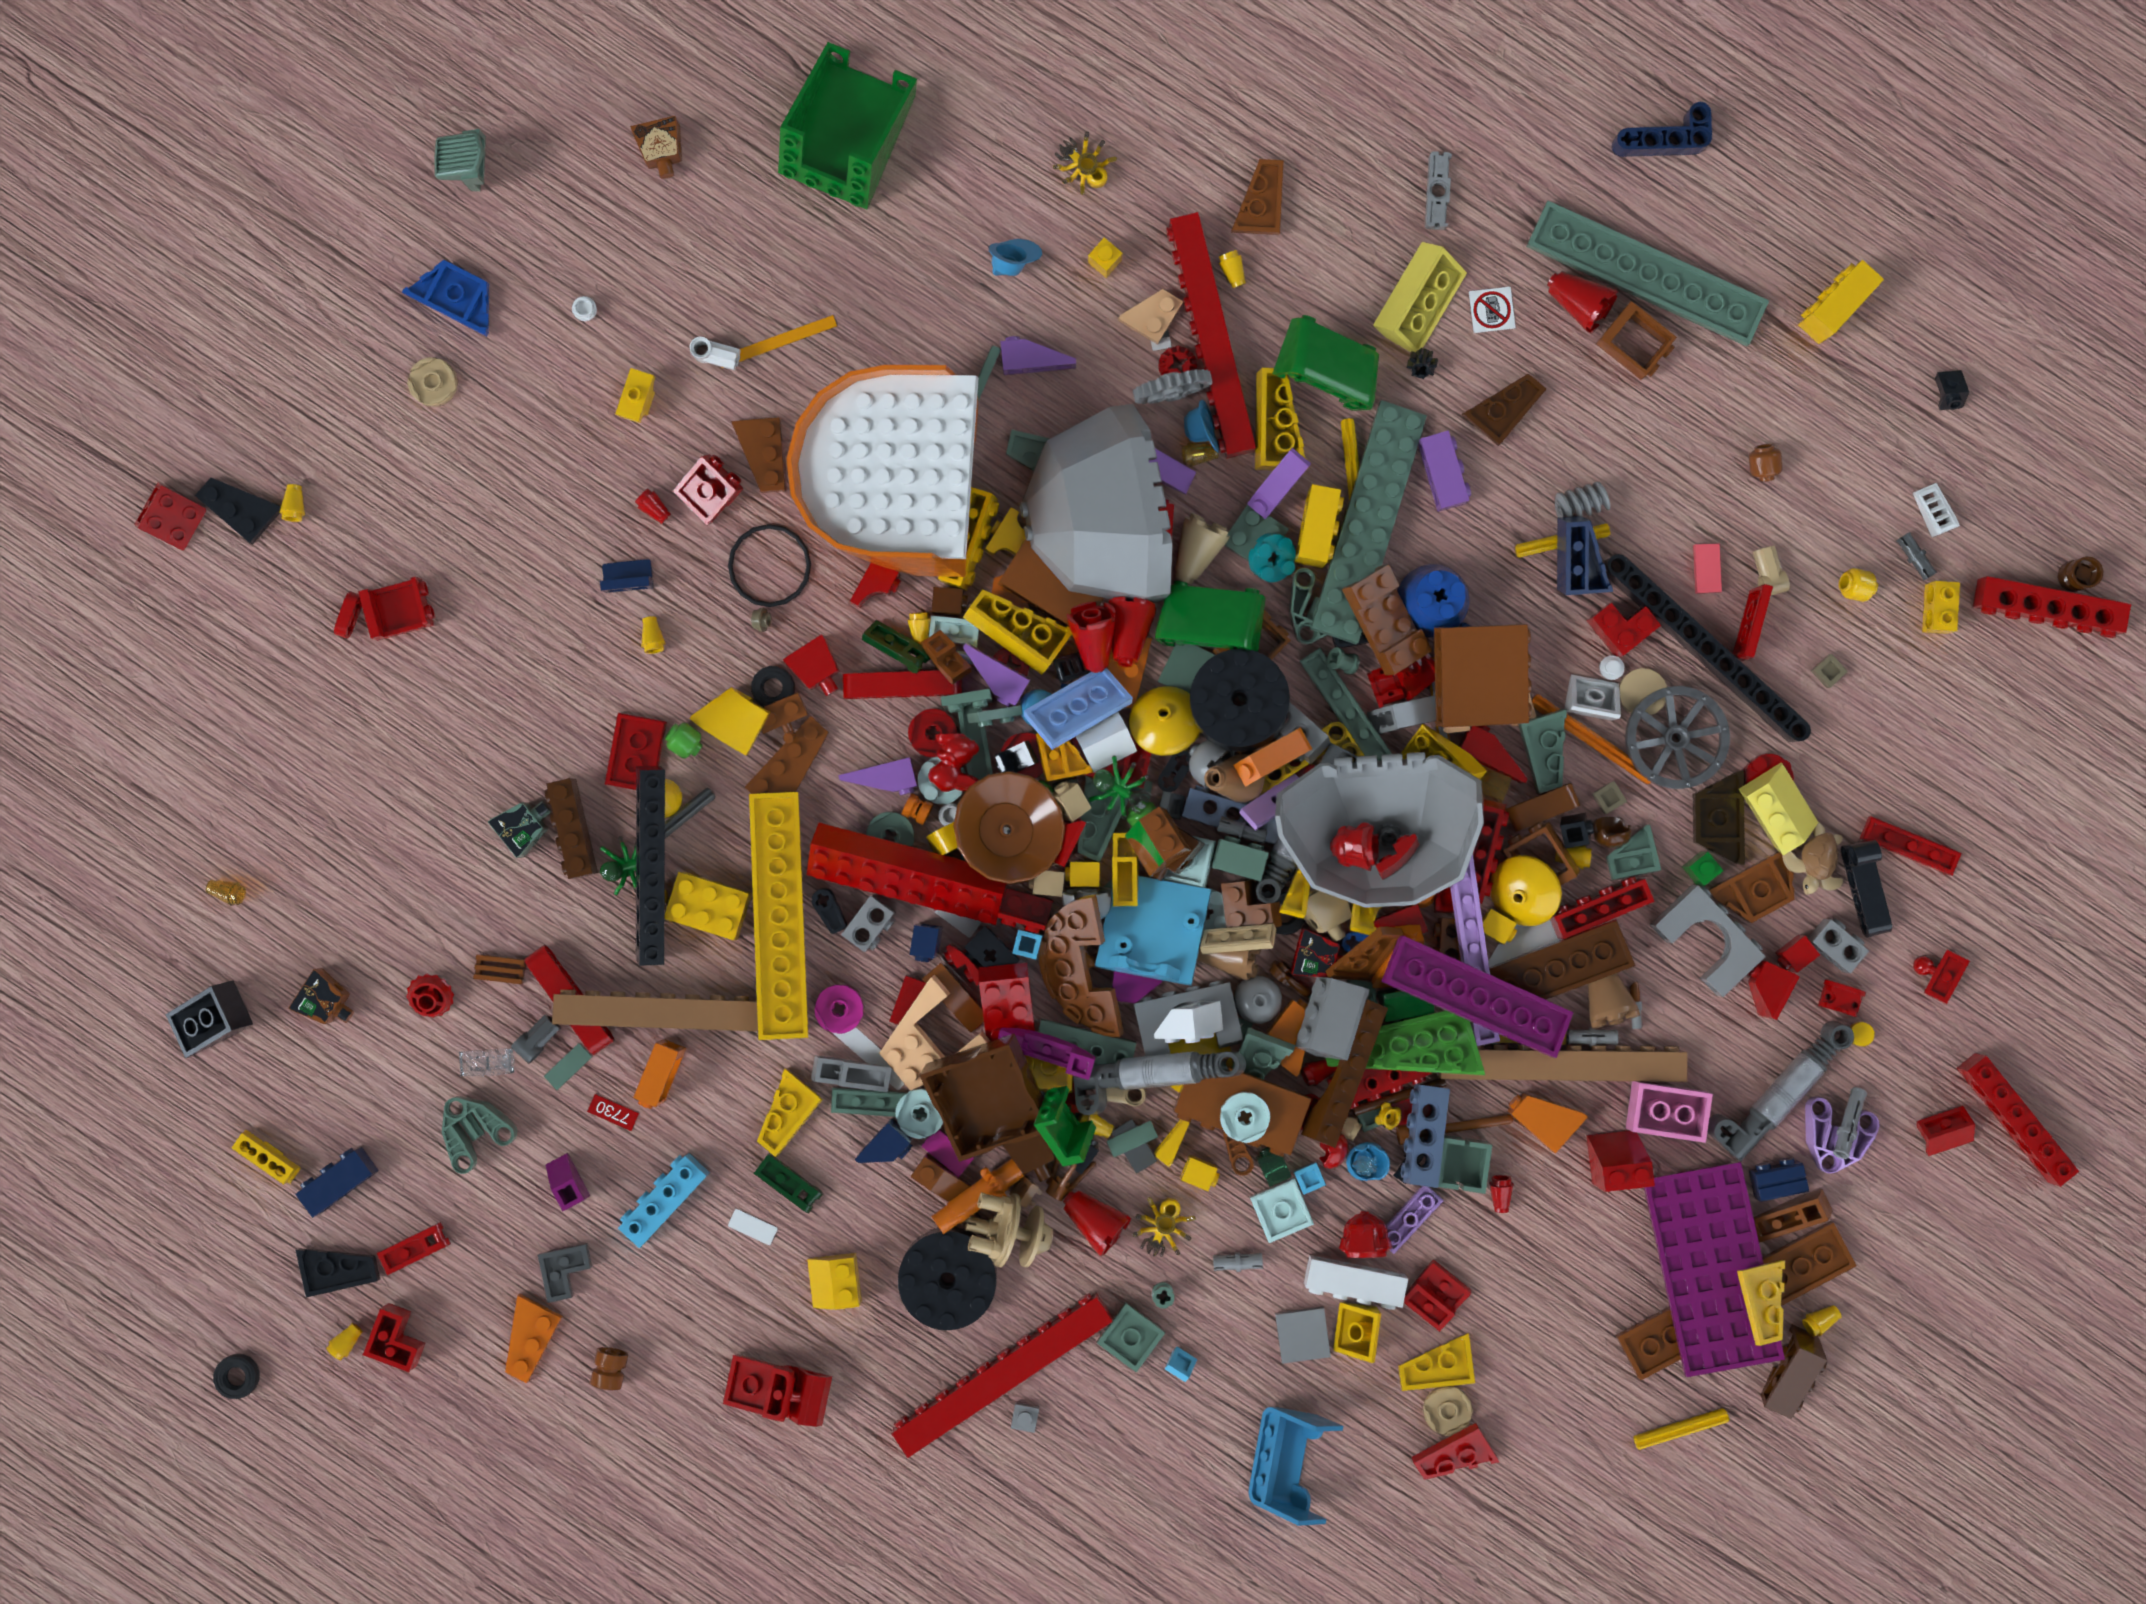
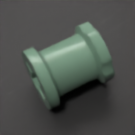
M1338 647L1333 648L1327 657L1329 668L1342 669L1346 674H1354L1360 663L1357 654L1344 653Z
M1166 1282L1157 1283L1152 1289V1297L1156 1306L1166 1309L1174 1302V1291ZM1165 1290L1168 1296H1165L1164 1300H1160L1158 1294Z

